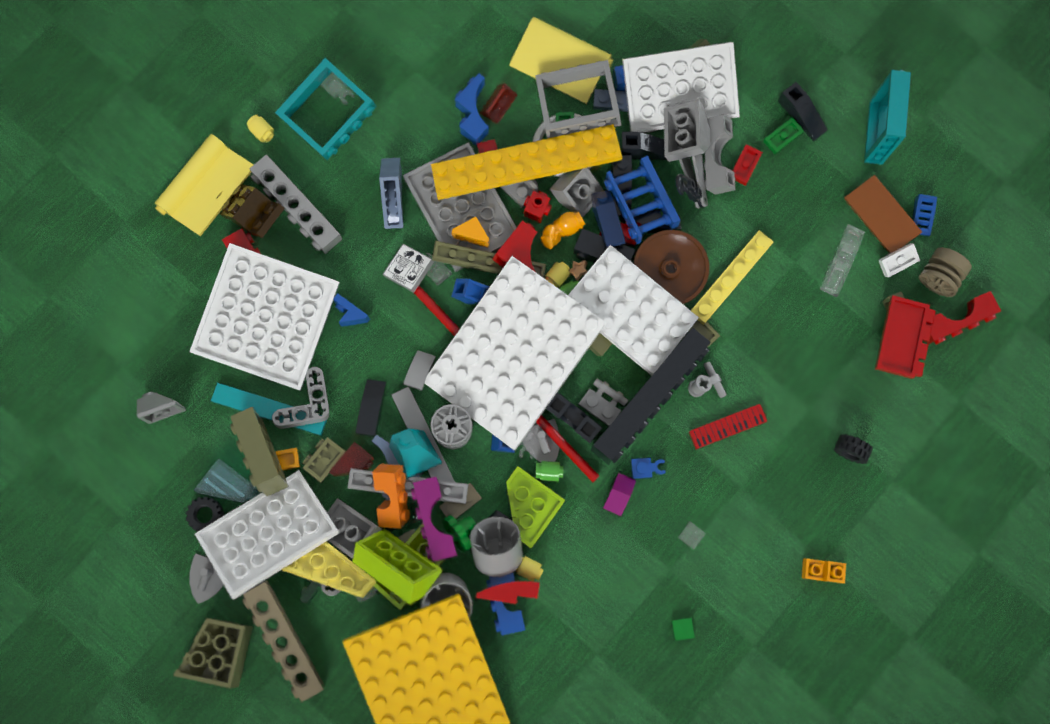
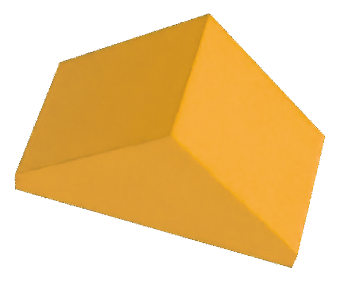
M477 217L452 229L453 239L489 248V238Z

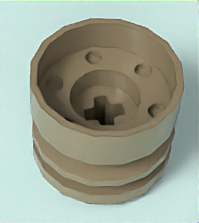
M944 247L937 248L929 259V264L920 273L919 280L934 293L945 297H953L958 292V288L961 287L962 281L966 279L971 271L972 265L969 260L954 250Z

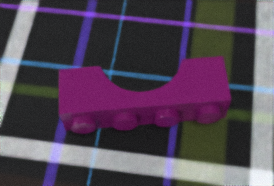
M437 477L413 482L414 488H411L413 500L418 501L419 507L416 508L418 520L422 519L424 527H421L423 539L428 541L429 546L425 547L428 559L432 558L433 562H438L456 557L457 553L452 535L439 532L435 529L431 520L432 509L442 498Z

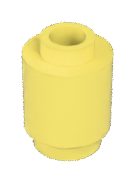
M254 115L248 120L247 126L249 131L260 142H269L274 137V129L263 117Z
M556 262L545 275V279L555 287L560 288L569 277L570 268L563 262Z
M525 556L522 557V562L515 571L518 575L534 582L535 579L539 581L544 570L541 569L542 564Z

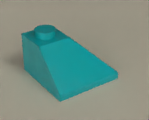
M409 428L391 436L389 448L398 464L403 465V472L407 479L442 464L440 457L424 430Z

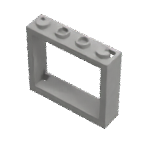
M608 60L535 75L547 139L614 124V127L621 126L620 113ZM605 75L612 105L611 111L550 123L544 94L545 87Z

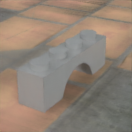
M722 114L707 119L710 127L711 146L705 152L706 190L715 195L735 190V172L723 167L720 158L724 145L733 138L732 120Z

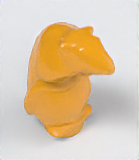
M579 211L576 213L566 212L551 225H547L544 228L541 236L544 247L553 249L561 241V237L571 236L578 232L579 229H584L583 226L586 224Z

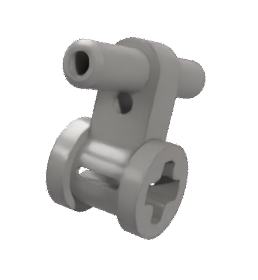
M711 362L704 363L703 366L709 377L700 375L688 385L689 393L693 397H700L714 385L719 397H725L727 394L721 384L722 380L719 374H716Z

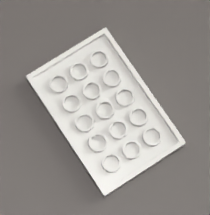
M733 42L622 59L630 132H648L664 129V108L696 99L702 102L707 119L722 114L728 118L740 117Z
M611 245L568 295L604 320L606 325L600 334L651 376L699 318Z
M299 470L286 478L288 488L268 497L262 492L195 533L233 600L339 534L336 526Z

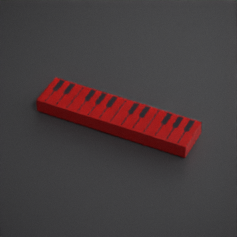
M758 404L689 431V435L697 450L766 423L767 419L761 405Z

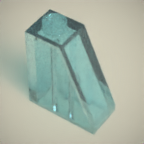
M221 459L215 462L194 489L195 492L202 495L239 503H246L258 495L256 486L254 487L248 479Z

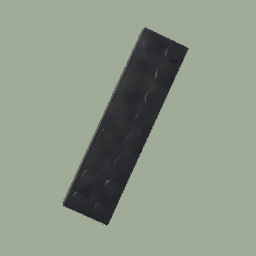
M692 328L597 440L591 451L607 465L611 462L615 464L624 453L622 449L624 447L628 449L637 438L634 436L635 433L640 434L649 423L646 420L648 418L652 420L661 409L660 403L665 405L673 395L671 390L674 389L676 391L686 379L683 376H689L698 365L696 361L701 362L710 350L708 346L711 342Z

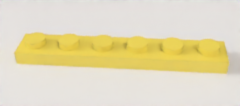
M760 230L691 310V312L699 317L697 320L703 325L773 244V241Z

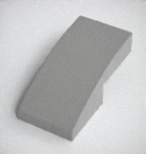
M418 350L408 370L404 385L422 391L436 356Z

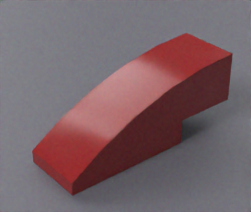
M519 581L499 584L476 593V598L516 604L517 596L538 599L540 582Z

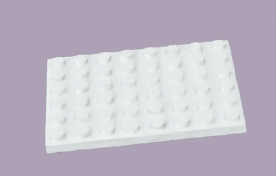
M512 256L428 373L425 384L453 405L464 408L474 421L510 448L516 450L604 328L606 322Z

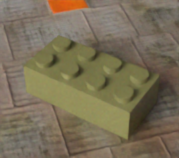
M250 407L230 416L232 424H230L231 430L234 435L237 434L239 439L236 441L240 452H243L245 455L243 462L252 473L249 476L252 485L256 486L258 491L263 492L267 497L288 488V483L265 424L255 409Z

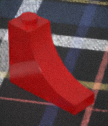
M522 220L492 260L504 268L513 256L535 272L530 255L531 244L537 234L535 228L530 223H525Z

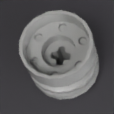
M453 404L442 406L434 413L431 420L433 436L438 444L444 448L452 450L461 448L472 437L471 417L461 406ZM453 421L455 423L456 428L452 427L451 430H449L447 424H451Z

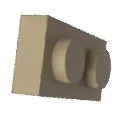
M469 483L466 504L444 502L439 508L446 517L451 515L457 519L482 498L471 483Z

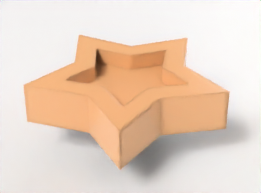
M584 260L580 263L573 261V267L569 272L570 275L575 276L577 281L588 272L586 270L587 261Z

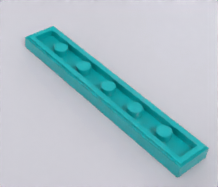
M217 383L211 399L214 403L239 411L253 407L260 417L272 420V415L276 410L294 407ZM304 411L296 414L298 420H303L307 416ZM289 413V415H290V417H289L290 420H291V421H294L293 418H292V413ZM281 415L278 420L280 423H283L285 418ZM327 420L294 428L322 436Z

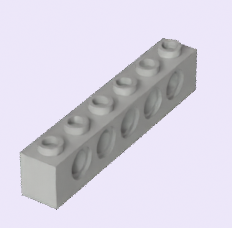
M267 154L249 168L253 174L250 176L257 185L261 184L264 187V193L269 198L273 197L276 203H280L285 208L284 210L289 214L287 218L294 225L297 223L301 227L299 231L306 238L309 236L313 240L311 244L317 251L322 250L326 254L342 240L338 231ZM274 177L271 182L266 181L267 178ZM287 190L285 194L278 195L279 191ZM293 203H299L296 208H290ZM305 216H311L309 221H302ZM323 229L322 234H314L316 230Z

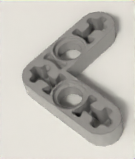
M312 367L306 373L310 404L276 410L272 415V420L277 428L285 429L319 423L329 418L330 411L325 380L320 368ZM313 373H317L318 385H314ZM316 390L323 392V396L319 399L312 396ZM317 404H321L322 410L325 411L322 416H319L317 413L319 411ZM300 411H304L307 414L303 420L296 418V414ZM289 413H292V418H293L294 421H291V420H290V418H289V417H290ZM281 415L285 418L283 423H280L278 420Z

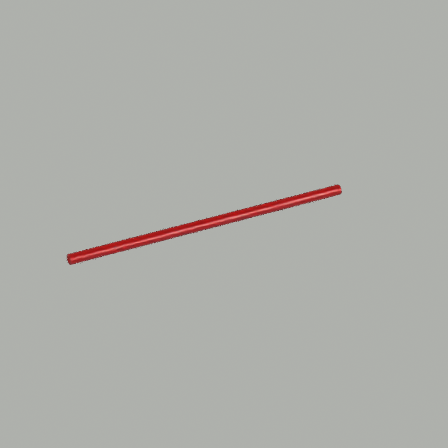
M418 286L414 294L455 336L460 328ZM541 414L536 423L592 482H595L600 476Z

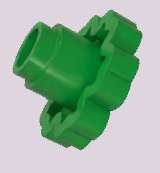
M451 515L444 518L442 521L443 526L448 532L447 535H452L454 544L463 553L470 550L471 542L469 537L476 525L475 521L470 516L467 518L463 517L459 521Z

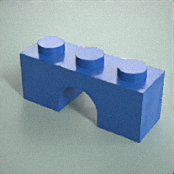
M513 572L501 577L489 576L490 580H486L487 588L515 582ZM490 600L492 612L497 611L498 620H494L497 632L501 631V635L525 630L521 610L511 612L504 607L503 602Z

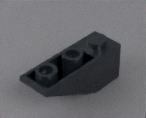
M797 82L782 92L778 103L799 124L813 142L828 131L809 95Z
M622 132L620 139L621 155H631L632 159H641L648 156L650 160H667L665 158L664 139L642 132Z

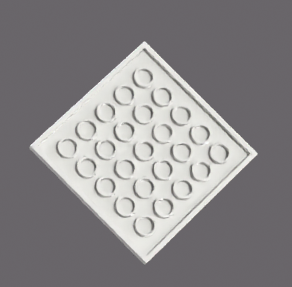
M229 243L190 352L301 391L340 282Z

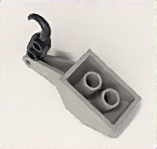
M699 99L664 108L665 158L669 162L679 160L685 176L683 174L676 176L675 182L680 195L686 192L689 200L695 202L697 208L708 206L702 154L711 146V137L704 106ZM691 156H692V159H693L694 170H693L692 163H691V160H690V157H691Z

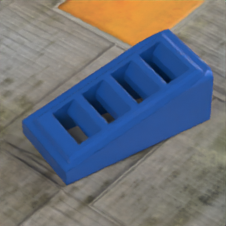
M919 194L915 198L912 220L916 225L926 226V228H920L922 231L920 235H931L937 204V197ZM920 210H926L928 213L920 212ZM919 217L927 218V221L919 220Z

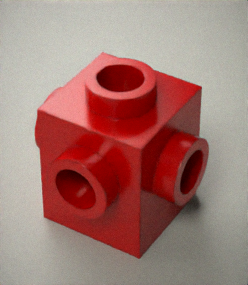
M533 191L532 195H528L524 202V206H526L524 216L541 224L544 215L548 216L552 205H550L551 198L544 192Z

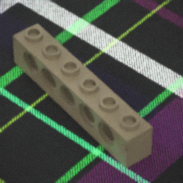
M268 580L246 591L243 594V602L247 609L251 608L254 614L252 618L256 626L262 628L264 632L262 637L267 645H271L274 660L277 663H281L283 667L281 672L286 681L290 680L293 686L291 690L295 698H300L301 702L322 691L325 685ZM258 602H267L268 610H260ZM275 619L278 622V627L270 628L268 620ZM281 636L285 637L288 641V644L286 646H280L277 642V638ZM291 654L295 655L297 657V663H289L287 661V656ZM300 672L305 673L307 680L301 682L297 679L296 675Z

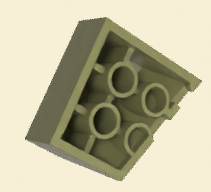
M207 618L195 637L189 652H186L179 669H176L173 676L227 688L239 687L253 626Z

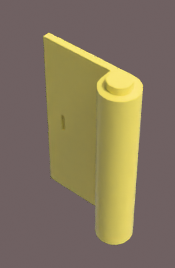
M533 17L509 66L536 79L535 75L544 72L558 71L597 61L608 60L609 67L611 68L613 59H611V54ZM600 76L551 87L587 104Z
M210 134L154 204L157 207L155 209L162 215L167 213L201 236L220 213L223 204L231 199L234 190L241 186L251 174L249 168L253 164L227 148L216 136Z

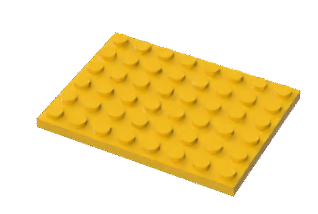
M459 593L343 640L344 647L376 724H510Z

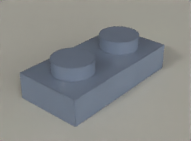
M595 89L593 109L612 110L608 90ZM615 91L619 111L628 112L626 92Z

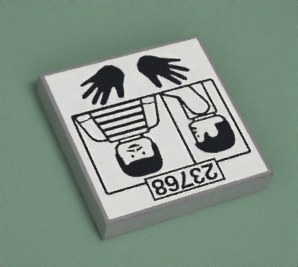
M402 244L382 275L414 293L434 261L409 246Z

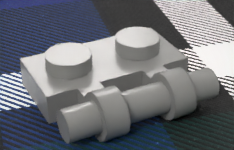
M597 378L593 385L599 388L598 391L594 392L589 389L578 405L607 426H610L621 412L620 409L615 407L616 404L619 402L625 406L629 400L623 396V393L620 391L616 392L609 387L607 382H602ZM604 392L613 398L611 402L601 397Z

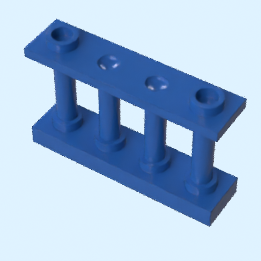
M648 156L641 158L638 169L617 178H613L610 171L607 172L606 179L604 180L605 187L608 191H611L629 227V235L631 239H635L637 244L641 243L642 233L661 225H669L671 230L678 228L680 218ZM639 176L645 178L646 185L621 194L617 186ZM647 192L654 195V201L633 210H629L625 202ZM655 208L661 209L663 213L661 218L639 227L637 226L633 217Z

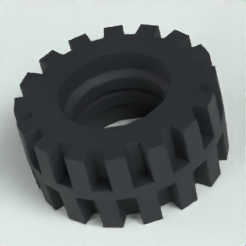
M847 434L839 436L834 451L839 456L861 464L868 462L873 447L866 443V441Z
M199 497L197 500H193L192 504L188 505V511L185 513L188 525L195 531L202 530L224 516L223 507L220 503L209 497ZM202 507H209L213 512L212 519L207 523H201L197 518V513Z

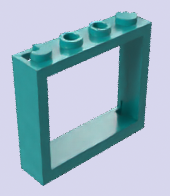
M324 58L275 113L328 160L333 154L336 155L337 149L342 144L348 142L350 135L362 126L363 121L372 115L371 112L377 106L372 99ZM332 72L356 93L364 103L322 148L296 125L290 117Z
M902 69L899 71L891 70L870 100L865 163L883 165L906 137L911 72H905Z

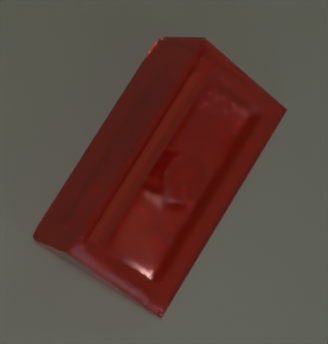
M505 83L499 84L480 113L498 124L517 97V94Z

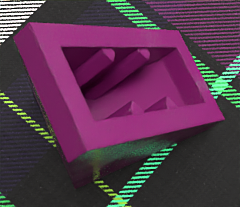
M618 473L603 509L621 516L631 497L636 480Z

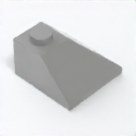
M588 168L570 171L562 175L550 188V191L559 203L571 212L576 213L579 211L582 218L592 207L591 194L604 191Z
M154 392L145 393L142 395V398L137 399V417L148 424L186 411V408L175 400Z

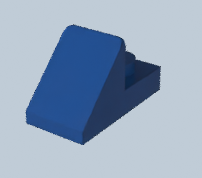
M338 293L333 299L336 304L335 308L345 313L339 321L340 326L369 322L370 319L366 313Z

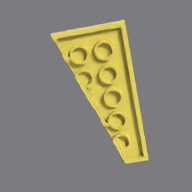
M324 542L281 569L361 598L376 584L375 579L328 542Z

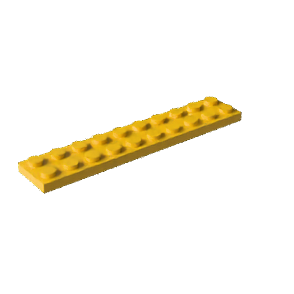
M612 124L431 164L437 198L441 200L622 160L615 127Z

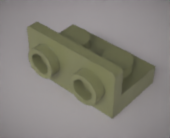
M328 437L325 440L321 439L315 446L317 451L313 456L309 454L303 461L305 465L303 469L321 483L346 453L345 450Z

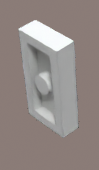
M909 243L878 261L884 276L889 278L919 262L920 258L914 244Z

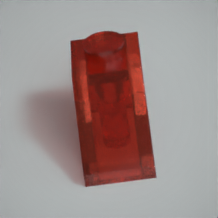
M354 442L329 473L334 477L350 475V468L369 471L374 464L372 462L374 458Z

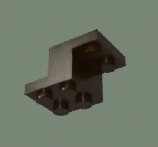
M241 185L234 190L230 201H226L223 204L220 215L225 219L232 220L245 232H249L250 235L263 238L285 208L280 203L272 202L255 187Z

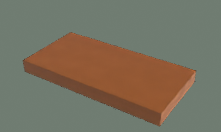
M875 175L844 198L889 254L904 247L922 233L920 228Z

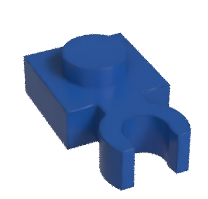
M651 458L631 459L632 479L652 478V472L658 475L665 474V470L661 471L657 468V465L664 464L665 460L659 459L655 463H651Z

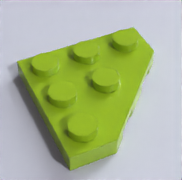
M517 466L506 482L512 521L519 528L521 542L532 549L565 502V499Z

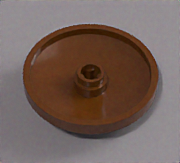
M678 230L661 231L647 238L637 250L633 261L634 265L682 304L691 301L703 290L709 276V260L703 246L693 236Z

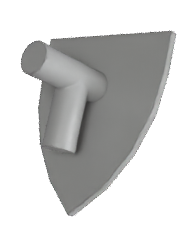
M555 419L549 420L548 422L558 431ZM539 425L533 426L522 441L526 450L539 462H555L559 446Z
M195 554L189 578L192 594L197 604L217 594L224 584L209 558Z

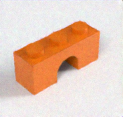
M380 464L372 471L374 490L385 492L389 496L390 501L385 500L377 508L379 527L401 529L410 517V512L407 509L408 493L405 491L406 475L403 473V465Z

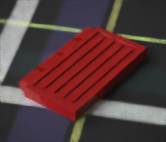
M894 295L890 297L875 365L876 370L910 379L915 378V376L922 377L925 363L918 360H926L929 345L922 342L930 341L932 326L926 324H933L936 313L935 310L929 309L930 305Z

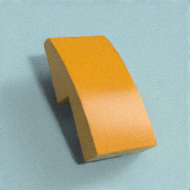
M803 559V579L845 583V563Z

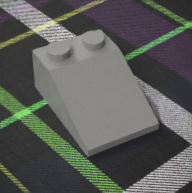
M338 498L327 512L339 531V534L328 541L352 559L356 542L382 530Z

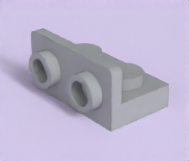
M534 179L501 186L521 208L524 207V202L528 195L531 196L533 191L538 192V184Z

